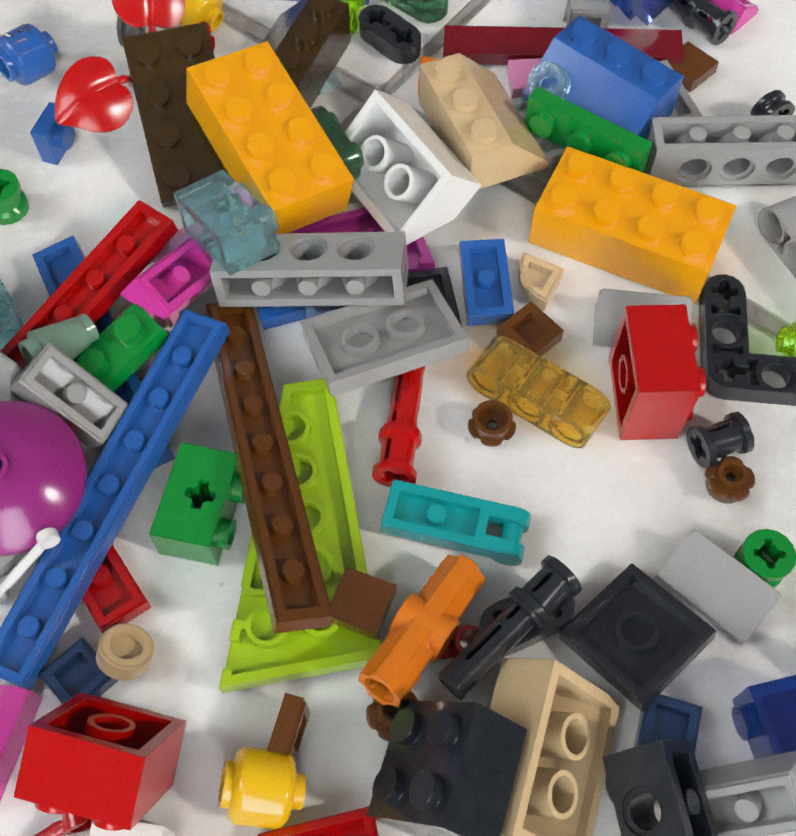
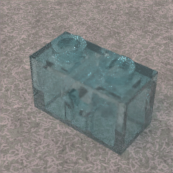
M224 170L174 192L184 230L230 276L279 251L275 233L279 229V224L272 208L266 203L262 205L252 196L244 183H237Z

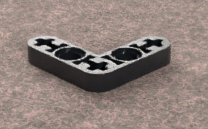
M726 274L715 275L709 278L699 298L701 366L704 368L706 375V391L713 397L723 400L796 406V357L750 353L746 291L743 284L735 277ZM716 293L723 294L724 300L729 301L724 312H719L721 297ZM716 328L727 329L733 333L736 341L729 344L721 343L715 339L712 330ZM719 370H727L728 377L733 378L732 382L725 381L724 375L718 373ZM747 371H751V375L745 374ZM766 371L776 372L782 376L786 386L783 388L770 387L763 381L761 374Z

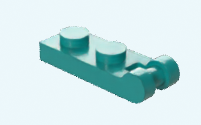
M393 479L381 522V533L489 557L503 565L518 566L522 564L525 550L521 544L522 534L529 530L531 514L519 507ZM488 523L502 528L501 537L486 534Z

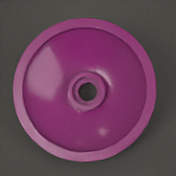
M22 401L0 402V460L2 461V468L0 470V556H11L30 551L37 544V533L45 528H56L59 534L76 514L82 502L87 484L85 453L73 430L52 411L39 405Z

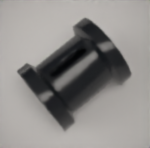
M738 411L725 415L722 421L705 427L696 424L687 429V444L691 455L696 463L705 469L715 465L716 460L735 452L746 454L753 451L754 435L750 424L744 415Z

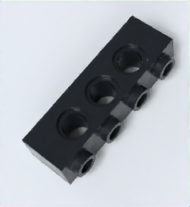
M659 739L602 757L607 775L605 780L606 790L615 807L621 836H718L691 741ZM656 799L658 800L661 808V818L659 822L654 812V805Z

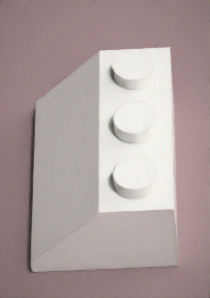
M376 89L334 147L354 178L351 191L385 232L405 231L406 245L454 220L482 185L407 101Z

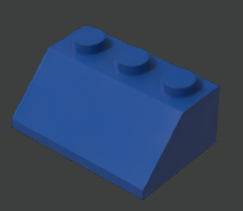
M579 15L553 38L523 91L522 99L528 102V97L538 86L642 138H646L651 117H669L672 115L684 76Z

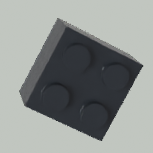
M403 701L391 724V737L381 769L373 783V795L367 816L413 836H501L527 729L478 702Z

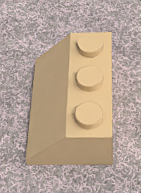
M460 53L420 64L419 104L438 137L482 184L479 189L548 167L549 161L495 73Z
M503 658L490 709L527 729L501 836H593L606 775L602 757L610 755L621 702L556 659Z

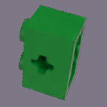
M181 442L149 532V536L159 554L218 566L223 549L230 550L235 538L236 520H233L237 504H244L245 502L235 453Z

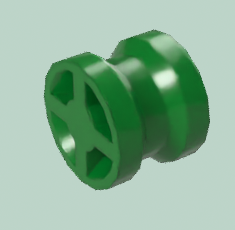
M0 169V225H9L20 221L26 216L29 210V201L21 190V184L16 175L9 170Z
M759 529L749 534L733 555L736 560L773 588L777 587L796 565L794 545L785 535L771 529ZM762 552H765L774 562H768L762 556Z

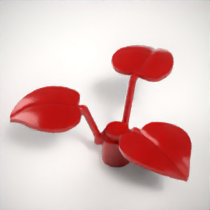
M112 0V5L115 13L125 24L133 28L148 26V33L155 32L156 27L171 29L178 26L184 14L185 0ZM90 56L76 61L64 74L56 93L54 108L56 123L60 126L74 127L94 133L112 132L122 127L128 121L133 108L132 95L122 85L126 83L128 86L133 87L130 72L129 76L120 75L117 77L113 65L103 57Z

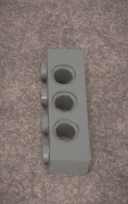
M796 115L651 117L645 139L653 143L644 169L645 174L677 185L796 184Z
M405 231L220 235L209 272L219 307L405 305L409 269Z

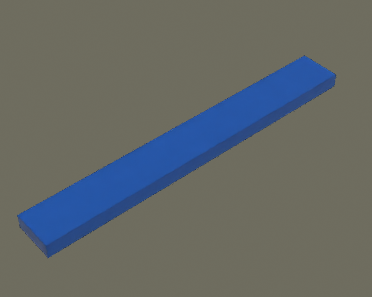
M187 309L182 311L89 472L82 502L72 520L59 533V544L44 550L0 627V678L29 690L33 689L39 678L38 674L44 669L229 335L230 330L226 323Z

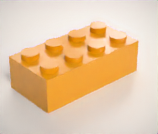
M268 41L186 68L187 104L264 234L290 233L347 210L354 178Z
M567 146L534 208L529 243L663 293L693 298V304H696L737 205Z

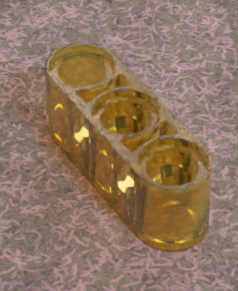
M505 336L494 337L466 373L469 383L483 396L490 400H498L505 403L515 415L574 448H583L588 443L611 409L608 398L597 388Z

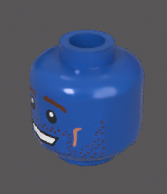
M22 24L0 35L1 74L9 82L15 81L23 86L31 85L52 74L56 67L55 54L58 53L54 39L47 31L41 32L32 24Z

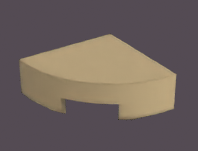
M524 252L520 260L518 272L520 289L529 302H533L539 309L544 311L560 284L565 269Z

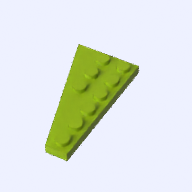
M323 378L285 384L279 410L329 602L331 603L346 567L366 574L368 572L335 396L331 397ZM251 535L241 581L242 591L236 619H233L229 637L231 643L225 669L222 670L219 684L221 693L364 667L381 645L379 636L375 640L333 623L330 624V627L274 634L254 540Z

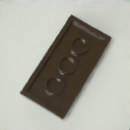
M202 22L121 38L163 208L239 192L187 104L186 68L215 59L207 23Z

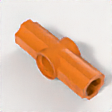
M448 554L440 563L435 573L430 576L420 593L413 592L409 595L395 615L389 627L388 636L360 672L358 681L365 687L369 696L382 705H393L398 708L403 700L406 699L407 694L416 685L430 662L435 664L440 659L459 628V620L486 580V577L478 569L477 563L464 555L452 556Z

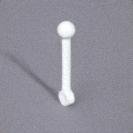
M49 527L39 531L36 535L37 544L0 583V604L7 600L9 589L44 550L59 544L60 536L56 528Z

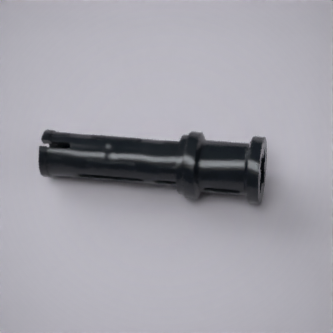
M658 0L682 15L685 26L690 29L696 27L708 35L709 41L714 45L723 43L729 37L738 20V14L735 11H725L714 4L713 0ZM708 17H711L713 19V22L708 20Z
M547 555L541 561L542 568L522 588L516 586L509 592V597L507 598L509 604L436 674L444 687L459 701H462L474 686L532 629L539 630L540 628H545L550 623L549 615L569 595L575 597L582 591V586L577 577L560 560L554 556Z

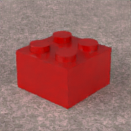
M686 304L630 305L625 307L609 355L620 440L678 439L686 422L692 419L694 406L698 398L703 397L705 394V370L702 366L697 367L695 357L698 346V331L695 324H689Z
M81 692L28 726L14 798L35 803V807L45 813H70L91 819L96 827L104 830H131L173 786L187 721Z

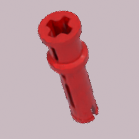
M425 366L394 376L389 417L378 433V441L381 444L379 463H376L372 470V478L381 485L391 487L393 479L416 483L417 471L413 468L415 450L421 446L422 434L417 427V418L420 409Z

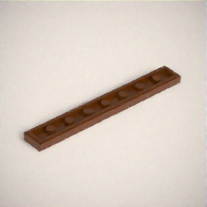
M218 303L206 304L205 316L226 323L230 330L214 361L273 632L275 634L330 627L333 613L253 307H219Z

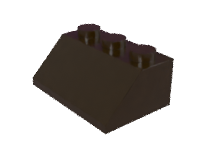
M301 0L280 14L263 42L268 41L309 108L312 107L351 42L349 3L339 0Z

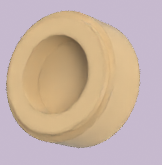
M123 623L111 626L100 637L96 651L97 665L104 674L116 680L138 678L146 672L150 665L154 652L153 640L147 631L137 625Z

